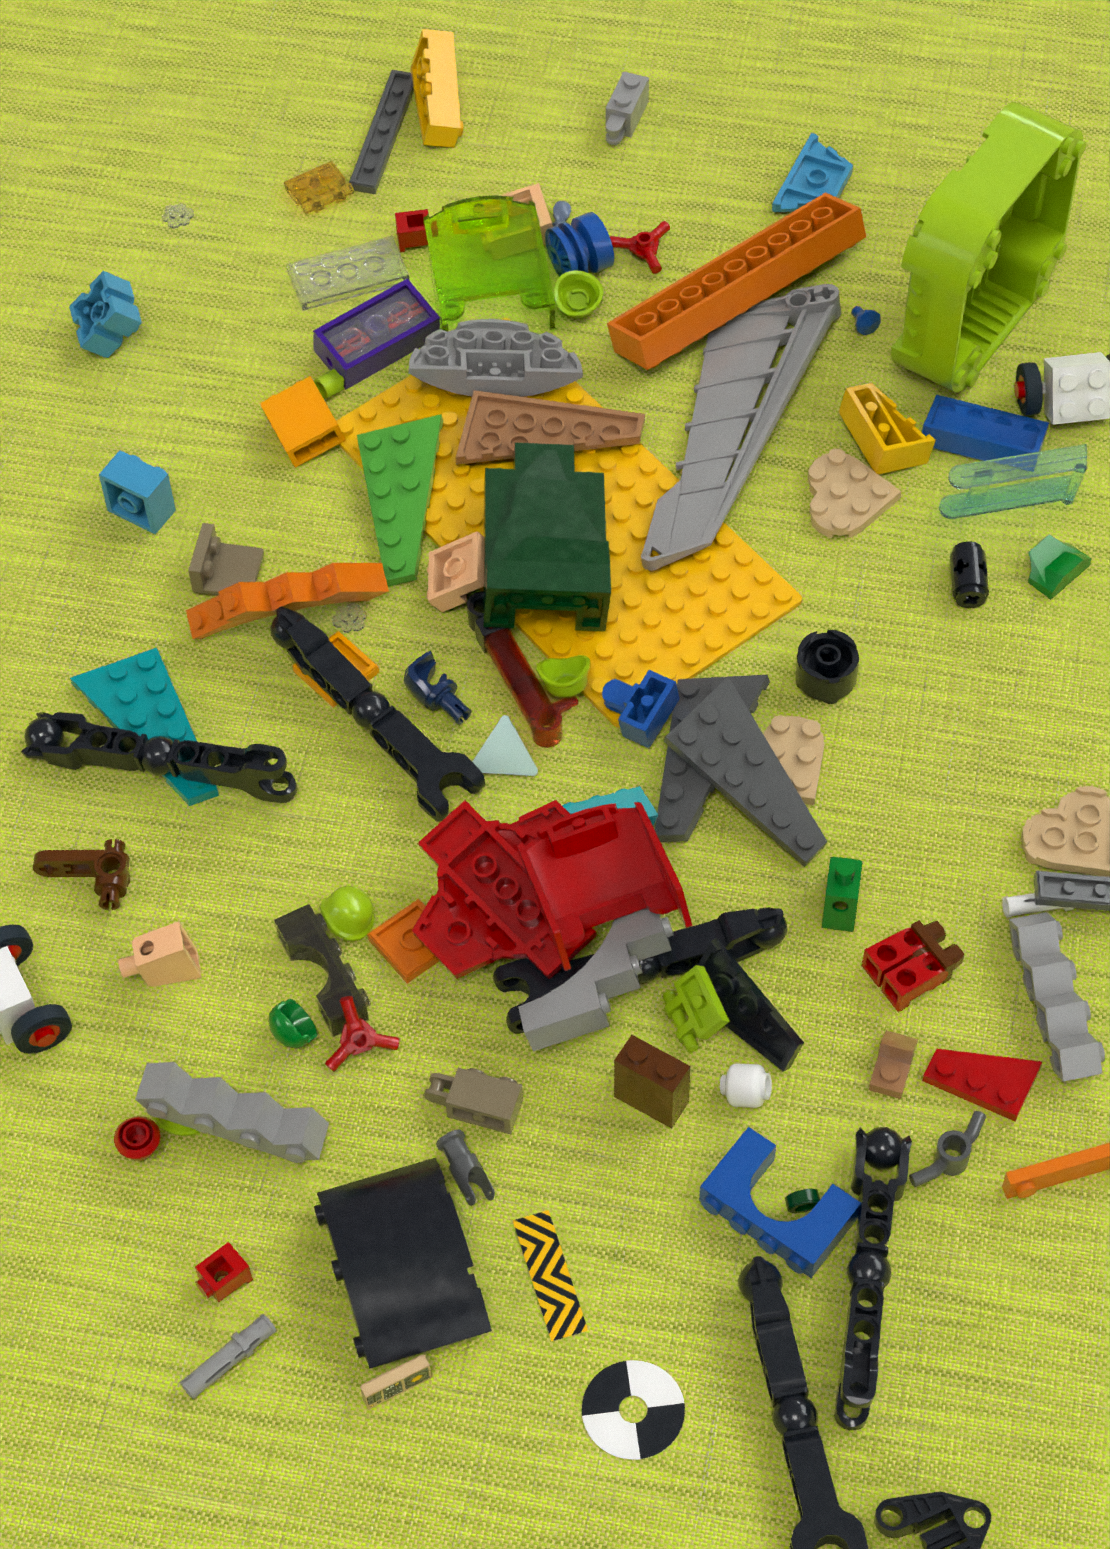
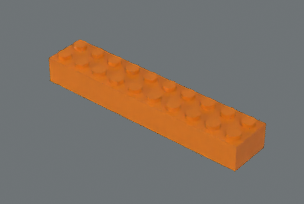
M826 192L608 322L607 326L614 352L646 370L658 366L660 362L674 354H678L683 348L695 341L701 340L714 329L724 326L726 322L737 315L747 312L749 308L760 301L768 299L770 295L782 288L788 287L793 281L811 273L816 267L832 260L839 253L852 248L857 242L866 238L861 208Z

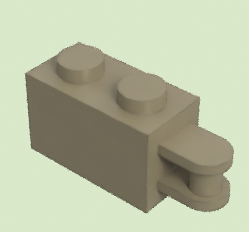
M458 1068L455 1077L440 1073H432L430 1075L429 1081L431 1085L429 1089L425 1090L423 1096L430 1102L446 1106L448 1118L511 1135L523 1101L522 1084H518L515 1080L508 1077L496 1078L488 1076L474 1068L468 1070ZM444 1088L450 1090L449 1093H445L442 1091Z

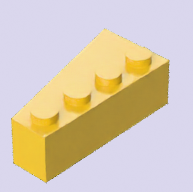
M422 29L410 71L423 145L455 148L458 137H461L463 134V121L460 120L454 33Z

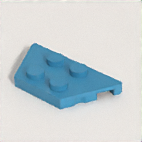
M811 133L774 199L772 211L793 212L825 192L839 198L852 175L853 165L845 158L840 157L831 146L824 147L818 142L819 136Z

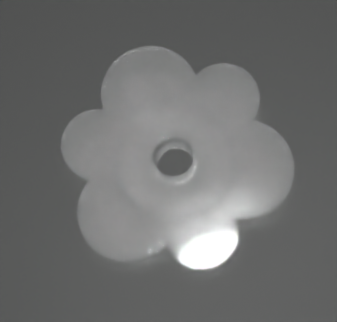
M182 203L168 205L165 207V214L162 216V220L168 222V226L173 229L181 225L186 226L190 223L189 219L194 216V211L191 208H186V205Z
M350 603L346 607L337 608L336 615L332 618V624L337 628H341L344 633H349L351 630L360 631L365 626L364 620L367 618V614L365 611L360 610L358 604Z

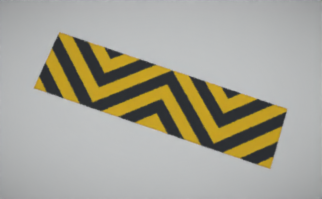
M549 1210L512 1220L551 1342L588 1331Z

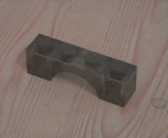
M307 904L275 919L277 937L290 960L314 962L321 966L329 975L326 985L316 995L319 1012L332 1036L341 1034L343 1024L346 1023L340 1004V999L343 997L352 996L358 1017L368 1021L367 1007L371 1006L369 998L363 988L358 990L353 981H356V976L350 964H343L339 956L342 955L336 939L334 937L328 938L325 932L328 928L321 913L315 914L310 904Z

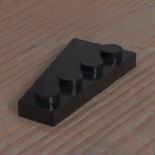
M718 938L710 941L698 965L705 967L730 1021L725 1026L783 1072L790 1069L804 1042Z

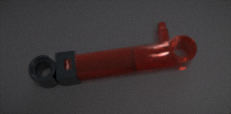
M483 591L474 593L467 601L469 627L475 631L476 639L483 652H488L532 730L533 741L541 747H554L562 740L563 726L561 713L578 705L577 698L573 696L551 703L516 642L511 628L483 627Z

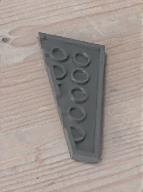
M768 675L730 676V680L750 713H754L762 690H766L770 683ZM727 677L678 679L677 689L680 699L673 709L670 732ZM667 746L655 832L660 842L688 841L704 811L702 806L709 793H713L715 787L669 746Z
M728 676L665 736L664 742L805 867L825 847L827 840Z

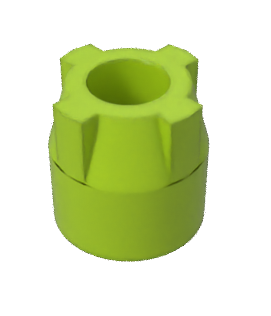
M335 369L314 380L324 400L345 389V380Z

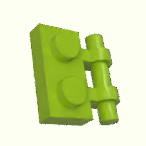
M695 965L673 983L678 993L677 996L673 990L665 992L662 996L666 1003L664 1007L668 1018L673 1019L677 1028L676 1036L680 1043H684L689 1053L699 1048L696 1037L707 1040L730 1022L705 967ZM685 1012H687V1015H688V1017H689V1020H687V1018H686V1016H685V1014H684Z

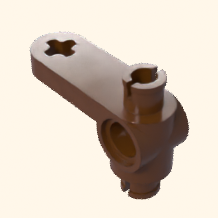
M112 839L105 841V850H43L34 855L33 871L40 876L95 877L94 891L100 896L98 905L105 910H109L110 902H112V910L119 908V898L126 895L127 887L131 880L129 873L130 858L124 853L125 843L119 839H115L114 847H112ZM117 870L114 873H108L109 871Z

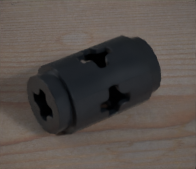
M961 542L954 546L950 554L952 595L959 606L976 608L983 605L989 595L986 553L981 545L976 542Z

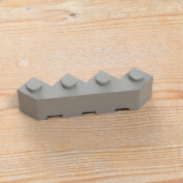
M1047 912L1009 919L1013 953L1016 961H1021L1023 965L1024 975L1022 979L1029 1000L1035 1001L1038 1015L1036 1016V1021L1043 1042L1048 1041L1051 1046L1052 1056H1050L1049 1060L1053 1071L1063 1082L1102 1074L1101 1062L1105 1061L1104 1048L1101 1042H1098L1088 1033L1087 1021L1091 1019L1090 1008L1087 1001H1084L1074 992L1073 980L1077 978L1076 968L1073 961H1070L1060 952L1059 940H1062L1063 933L1059 921H1056Z
M175 1062L147 1063L135 1098L137 1102L147 1109V1113L153 1117L181 1124L199 1132L236 1142L245 1147L254 1148L294 1163H303L304 1160H319L329 1123L312 1107L284 1109L266 1092L238 1094L221 1077L192 1078Z

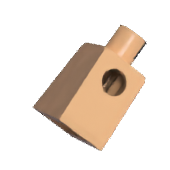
M175 922L135 937L132 940L134 955L118 960L123 978L140 974L147 985L151 987L201 978L197 948L180 922Z

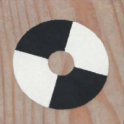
M622 1361L606 1367L589 1383L582 1401L583 1423L591 1439L602 1450L623 1459H644L665 1450L678 1436L685 1417V1403L678 1384L666 1371L644 1361ZM629 1396L640 1397L647 1405V1415L638 1423L625 1421L619 1413L621 1402Z

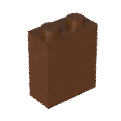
M631 1035L614 1060V1097L672 1129L689 1103L691 1066Z

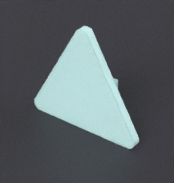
M503 715L472 761L482 773L535 776L538 772L534 761L507 715Z

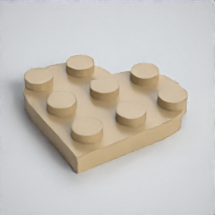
M838 448L832 449L828 454L817 458L808 470L809 489L814 495L809 511L812 518L811 523L819 533L829 538H832L833 535H848V538L859 534L901 498V491L879 474H876L875 471L860 460L845 454L843 450Z
M775 716L763 735L803 802L814 805L824 752V736L820 731V724L814 720H808L799 716Z
M1093 786L1077 787L1075 792L1067 794L1065 798L1064 796L1061 798L1058 808L1043 809L1040 814L1033 816L1031 819L1028 818L1021 836L1026 860L1031 864H1038L1049 869L1110 877V798L1106 796L1107 792Z

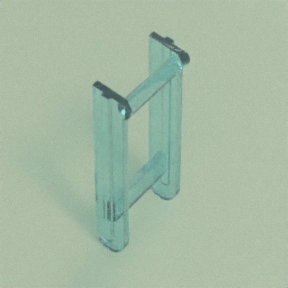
M1087 444L954 466L949 472V483L956 489L969 488V491L945 496L940 501L939 512L947 519H956L1058 501L1071 505L1087 470ZM1073 471L1072 475L989 489L991 484Z

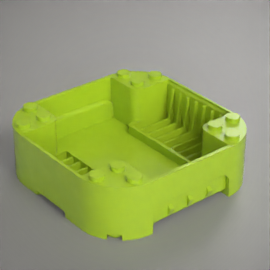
M1011 102L1005 106L984 130L982 137L986 138V140L973 156H967L966 164L960 172L952 169L930 196L917 218L920 220L915 226L913 235L909 236L902 258L901 268L910 272L903 333L891 347L892 360L894 363L956 393L961 392L967 386L972 388L975 385L979 372L1030 309L1038 296L1043 297L1046 294L1050 285L1048 279L1057 261L1062 259L1067 250V244L1064 241L1069 223L1080 158L1085 151L1087 143L1083 141V134L1080 130L1016 102Z

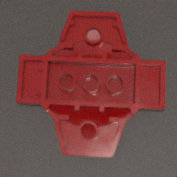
M465 800L417 843L423 852L438 866V891L435 896H431L412 932L456 979L501 958L529 959L548 979H551L563 968L554 943L551 941L517 847L522 841L524 846L537 838V830L570 815L557 800L520 816L519 820L512 824L500 823L499 820L486 821ZM592 927L584 930L585 936L580 943L566 949L569 961L597 936L596 931Z

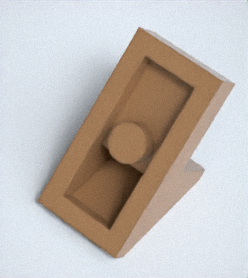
M886 1030L880 1043L878 1058L869 1084L870 1091L898 1099L902 1098L918 1039Z

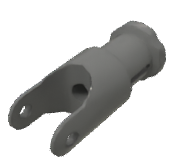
M460 1129L453 1130L442 1136L437 1141L436 1146L446 1155L450 1163L449 1170L468 1205L472 1206L475 1204V1194L469 1182H473L482 1189L488 1200H493L495 1197L494 1188L477 1156L469 1151L464 1141L466 1137L464 1132Z

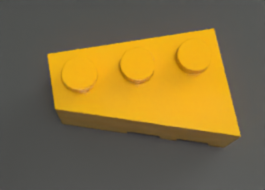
M873 383L846 388L839 414L876 474H883L927 464L936 439L930 434L925 436L915 427L916 422L911 417L906 419L896 410L897 405Z

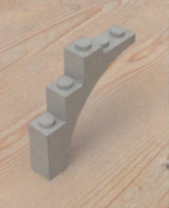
M645 908L614 919L613 925L601 947L582 969L564 984L543 997L519 1006L523 1031L532 1050L536 1051L609 1027L606 1013L611 1012V1006L608 999L641 988L637 976L643 973L640 960L672 950L668 937L674 934L668 917L662 918L660 914L652 913Z

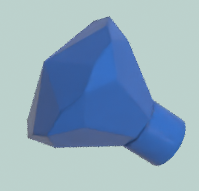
M860 306L852 309L851 313L856 318L855 326L857 332L869 335L876 331L881 323L878 312L875 310H863Z

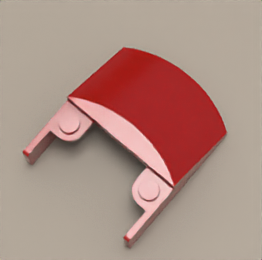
M634 802L635 808L617 809L616 803L575 812L537 830L538 837L526 846H524L523 841L517 846L551 941L554 943L565 971L571 969L566 949L576 946L583 940L585 936L584 930L647 908L650 912L661 915L678 910L685 927L693 926L683 888L641 802Z

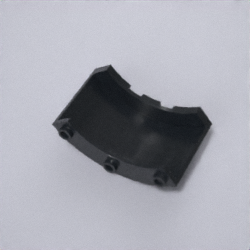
M436 1158L317 1193L320 1204L314 1206L319 1226L326 1225L337 1258V1260L331 1261L333 1272L337 1282L344 1281L359 1336L353 1338L358 1358H366L369 1369L492 1331L481 1289L477 1287L474 1274L469 1275L467 1268L474 1265L450 1192L447 1193L445 1179Z

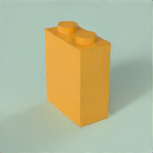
M311 376L296 382L293 386L259 403L295 468L346 441Z

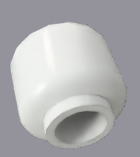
M736 1063L729 1067L726 1075L721 1076V1094L726 1095L728 1103L733 1107L758 1108L763 1105L765 1100H769L771 1096V1075L766 1073L765 1069L759 1064Z

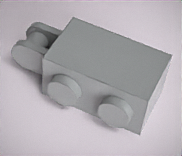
M623 71L606 106L607 143L617 145L624 136L632 137L649 102V77Z

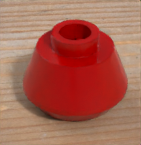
M144 1116L128 1118L115 1131V1147L126 1158L135 1161L145 1160L155 1152L160 1143L161 1134L159 1127L153 1120Z

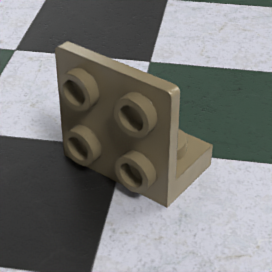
M202 523L188 570L192 591L219 595L218 591L238 582H256L264 550L256 547L221 543L220 537L216 536L214 524Z

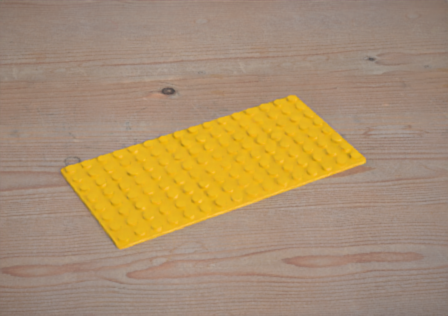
M503 318V319H501V320H509V321H511L509 318ZM410 375L336 420L346 441L338 445L363 469L357 435L442 414L444 421L439 435L440 445L439 451L436 453L435 474L430 504L426 512L424 533L439 548L477 531L484 536L485 468L513 469V458L456 465V454L472 396L456 394L437 388ZM576 381L552 391L524 396L527 398L603 408ZM640 443L574 451V472L604 473L606 541H609L611 597L606 631L575 630L576 611L516 609L514 624L547 658L561 659L578 655L587 656L590 659L588 681L581 693L615 727H620L618 719L621 714L606 708L604 704L602 690L607 682L612 679H618L632 686L635 683L640 685L648 670L676 681V684L678 679H692L801 605L802 596L724 522L710 546L657 570L649 571L644 569L641 554L657 500L680 480ZM652 549V553H651V556H650V557H655V556L660 555L659 553H657L655 550Z

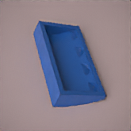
M936 395L924 422L922 433L925 436L930 434L936 439L933 446L935 449L1034 473L1049 422Z

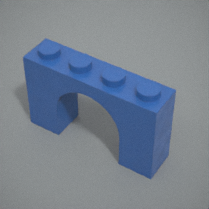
M748 1127L700 1186L699 1201L709 1213L713 1215L719 1214L728 1220L730 1226L742 1235L747 1233L757 1240L758 1245L769 1254L775 1253L786 1260V1264L798 1274L804 1273L812 1278L858 1219L861 1202L832 1184L811 1212L798 1220L785 1222L765 1216L754 1205L750 1193L758 1180L774 1162L776 1145Z

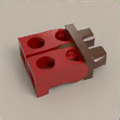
M918 920L911 924V927L905 928L864 950L861 966L878 988L882 986V993L898 1013L907 1008L913 999L926 991L933 990L941 983L944 984L949 981L952 971L963 963L964 953L958 945L952 944L942 949L938 944L945 940L946 936L944 928L938 921L923 925Z

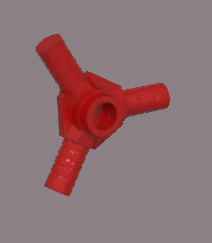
M662 221L651 232H640L631 238L610 236L613 248L629 249L638 258L645 259L651 272L657 274L662 270L656 257L659 239L670 230V225L666 221Z
M352 996L340 999L346 1019L339 1041L341 1046L325 1062L333 1072L338 1069L350 1054L357 1055L371 1050L373 1046L391 1050L398 1049L399 1037L377 1034L372 1026L363 1018L358 1017Z

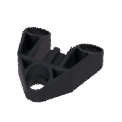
M933 1492L890 1498L882 1501L876 1509L874 1522L876 1528L884 1536L899 1538L909 1534L915 1535L947 1520L946 1523L919 1535L923 1543V1549H945L957 1542L960 1545L951 1549H981L991 1523L992 1515L990 1509L980 1501L945 1492ZM890 1510L897 1513L902 1519L901 1523L893 1527L886 1525L881 1518L882 1512ZM971 1510L977 1511L983 1516L984 1524L979 1528H971L965 1523L964 1514Z

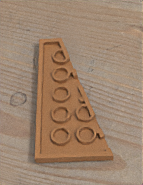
M474 390L456 454V465L511 459L514 457L515 443L574 445V451L640 444L645 414Z

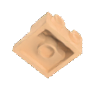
M478 531L429 552L427 598L430 604L441 612L466 603L467 593L484 586V536Z

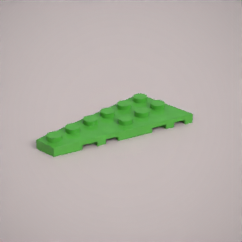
M442 414L357 435L381 562L388 587L417 580L422 551V535L426 527L425 518L430 504L436 453L439 451L440 445L439 435L444 421Z

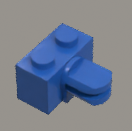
M648 670L640 685L635 683L632 686L621 680L612 679L605 684L602 690V697L606 708L621 714L618 721L622 736L647 748L651 747L680 699L676 681L651 670Z

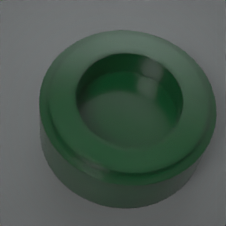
M803 1189L790 1193L785 1197L786 1207L790 1213L810 1211L820 1200L817 1189Z

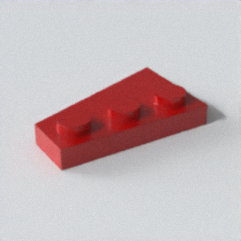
M936 1048L922 1081L1016 1122L1041 1069L1042 1062Z

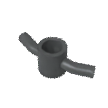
M974 1111L964 1133L952 1130L942 1134L938 1139L934 1163L910 1174L909 1179L914 1187L920 1186L939 1177L942 1173L955 1176L964 1172L968 1166L971 1144L978 1138L986 1115L980 1111ZM955 1150L961 1156L953 1157L946 1154L945 1151Z

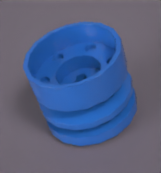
M588 212L573 218L571 225L563 222L558 227L548 228L545 232L547 252L559 277L565 272L574 270L587 273L589 270L591 273H597L612 267L614 264V251L611 239L603 222L594 212Z

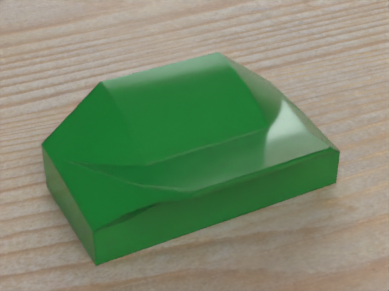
M1049 534L1028 552L1031 561L1028 583L1051 600L1090 566L1092 558L1069 543H1063Z

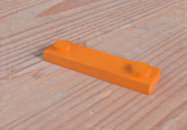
M1110 1143L1006 1172L1002 1185L1006 1198L1009 1199L1016 1196L1018 1198H1026L1035 1194L1037 1190L1109 1170Z

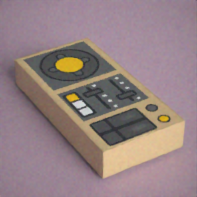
M420 1355L362 1384L360 1389L367 1409L369 1410L431 1379L430 1364L425 1355Z

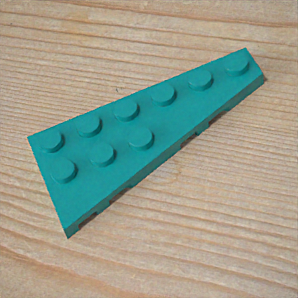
M157 648L70 678L71 684L76 690H80L87 697L88 702L107 718V721L113 728L136 732L139 736L146 734L148 739L154 736H165L173 742L174 739H178L180 742L184 740L197 741ZM171 772L162 775L166 779V783L189 806L219 796L216 785L188 781L180 775L173 777Z

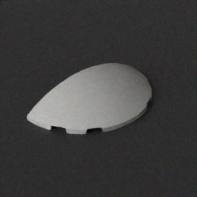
M499 319L459 322L455 330L446 332L439 329L426 337L425 345L420 349H414L410 357L408 372L421 381L437 388L467 396H472L474 390L519 397L532 396L563 387L583 377V370L578 357L574 352L568 353L562 348V340L547 331L540 335L531 332L525 323Z

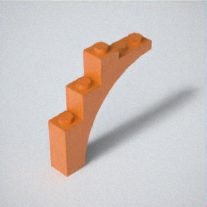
M331 563L313 572H286L266 582H238L218 591V596L186 610L192 639H203L244 623L276 615V610L281 606L295 611L335 603L369 601L389 592L382 563Z

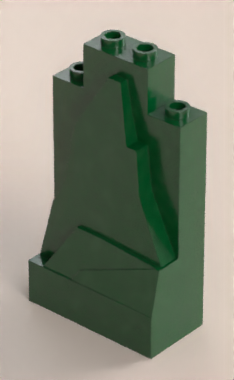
M515 443L513 469L485 468L483 627L514 628L516 609L576 611L575 630L606 631L611 597L609 541H606L604 473L574 472V445Z

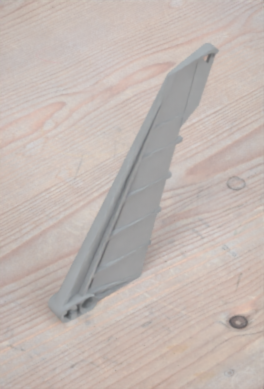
M822 284L794 289L786 296L761 301L749 308L747 312L737 315L726 322L724 326L716 328L708 334L707 345L703 349L704 360L698 385L694 386V393H697L692 422L685 424V431L690 430L684 461L676 462V470L683 469L681 480L657 500L641 554L644 569L649 571L657 570L712 544L831 323L841 315L839 290L835 285ZM788 323L794 326V328L786 329ZM786 345L777 367L770 369L778 347ZM770 383L759 408L754 409L763 385ZM749 422H752L741 449L738 450ZM735 461V463H734V465H733V467H732V470H731V472H730V474H729V477H728V479H727V481H726V478H727V476H728V473H729V471H730V468H731V466H732V463ZM652 549L660 554L655 557H650Z

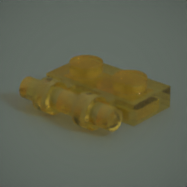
M332 161L284 182L286 192L297 206L301 205L304 214L312 211L317 213L324 210V206L335 201L337 203L346 200V196L354 193L351 183L345 184V177Z

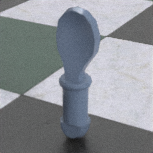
M558 201L553 207V217L555 219L553 227H558L560 223L565 222L569 218L571 206L568 202Z

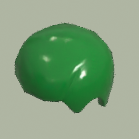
M295 1000L281 1001L269 1013L270 1031L274 1038L285 1047L295 1049L304 1047L318 1035L316 1026L310 1016Z

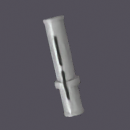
M261 1314L240 1333L235 1332L230 1336L232 1340L208 1358L190 1375L179 1382L180 1385L194 1400L203 1390L213 1384L244 1357L249 1358L254 1354L252 1350L277 1331L264 1314Z

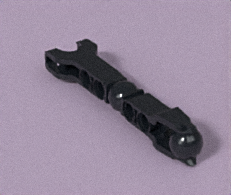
M283 606L276 610L277 616L273 619L270 628L271 636L276 644L287 650L304 675L311 677L340 707L345 709L348 714H352L359 726L364 729H370V735L380 747L417 783L418 805L435 821L440 822L449 815L448 800L442 794L444 788L460 786L470 794H475L485 787L484 775L465 754L457 752L446 753L439 750L409 719L396 710L393 705L390 706L385 695L378 691H372V684L340 653L322 630L305 619L304 615Z
M45 712L36 713L37 719L31 721L25 729L24 738L27 747L21 753L26 758L46 759L48 764L77 770L84 764L129 771L139 769L141 772H145L147 770L154 775H166L171 772L173 777L180 775L188 781L243 790L257 799L275 803L291 801L298 789L294 776L290 772L285 771L288 763L285 753L282 749L275 746L252 744L247 748H236L191 740L180 742L178 739H174L173 742L165 736H154L148 739L146 734L139 736L136 732L91 724L87 722L82 714L57 712L54 715ZM63 731L80 735L70 746L61 747L64 739ZM270 759H278L274 765L268 762ZM273 783L288 784V787L285 790L276 791L273 789Z
M765 907L758 910L747 909L725 912L719 915L718 919L674 931V935L668 937L671 951L640 960L643 973L637 975L639 983H648L654 980L659 973L664 978L688 972L695 965H698L710 941L718 938L737 962L758 954L766 948H773L781 944L788 930L782 909ZM594 954L570 960L571 969L565 971L564 968H561L551 979H548L526 958L506 963L496 968L493 973V980L500 991H522L528 994L525 1002L512 1007L507 1013L506 1023L508 1029L515 1034L524 1033L518 1007L543 997L564 984L582 969Z
M860 1127L855 1135L856 1154L851 1190L859 1196L858 1200L861 1202V1207L858 1215L855 1254L847 1266L848 1279L852 1285L850 1290L851 1299L847 1312L834 1414L836 1423L847 1430H859L865 1426L870 1405L876 1393L879 1341L884 1301L883 1292L892 1276L890 1263L887 1260L889 1251L887 1245L891 1235L894 1201H899L902 1198L908 1176L909 1152L912 1140L910 1136L902 1139L895 1130L888 1127H876L868 1133ZM865 1161L870 1167L878 1170H889L897 1165L896 1179H891L888 1184L881 1180L872 1182V1177L864 1173ZM876 1206L882 1209L883 1211L875 1212L872 1211L869 1207ZM866 1238H876L880 1243H871ZM866 1300L872 1303L873 1306L864 1307L858 1301ZM863 1332L867 1334L870 1339H859L857 1336H855L854 1333ZM844 1405L860 1408V1415L857 1418L846 1416L843 1411Z
M756 1256L741 1271L738 1278V1286L744 1298L750 1301L753 1337L755 1338L766 1385L774 1408L772 1419L776 1430L782 1435L781 1442L801 1519L793 1531L790 1549H817L825 1544L837 1545L841 1549H868L862 1523L854 1515L844 1511L839 1506L823 1443L818 1426H816L818 1413L812 1401L808 1399L809 1391L790 1320L789 1309L781 1293L783 1287L782 1276L776 1266L765 1261L763 1257Z

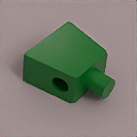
M830 857L821 928L854 932L863 861ZM842 901L847 903L846 909L835 908V902Z

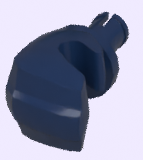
M428 651L417 658L405 670L404 684L408 691L427 709L435 711L442 708L457 725L463 723L461 717L466 721L470 717L472 710L454 695L457 690V684L452 679L447 680L445 673L441 675L437 684H429L435 673L436 662L432 652Z

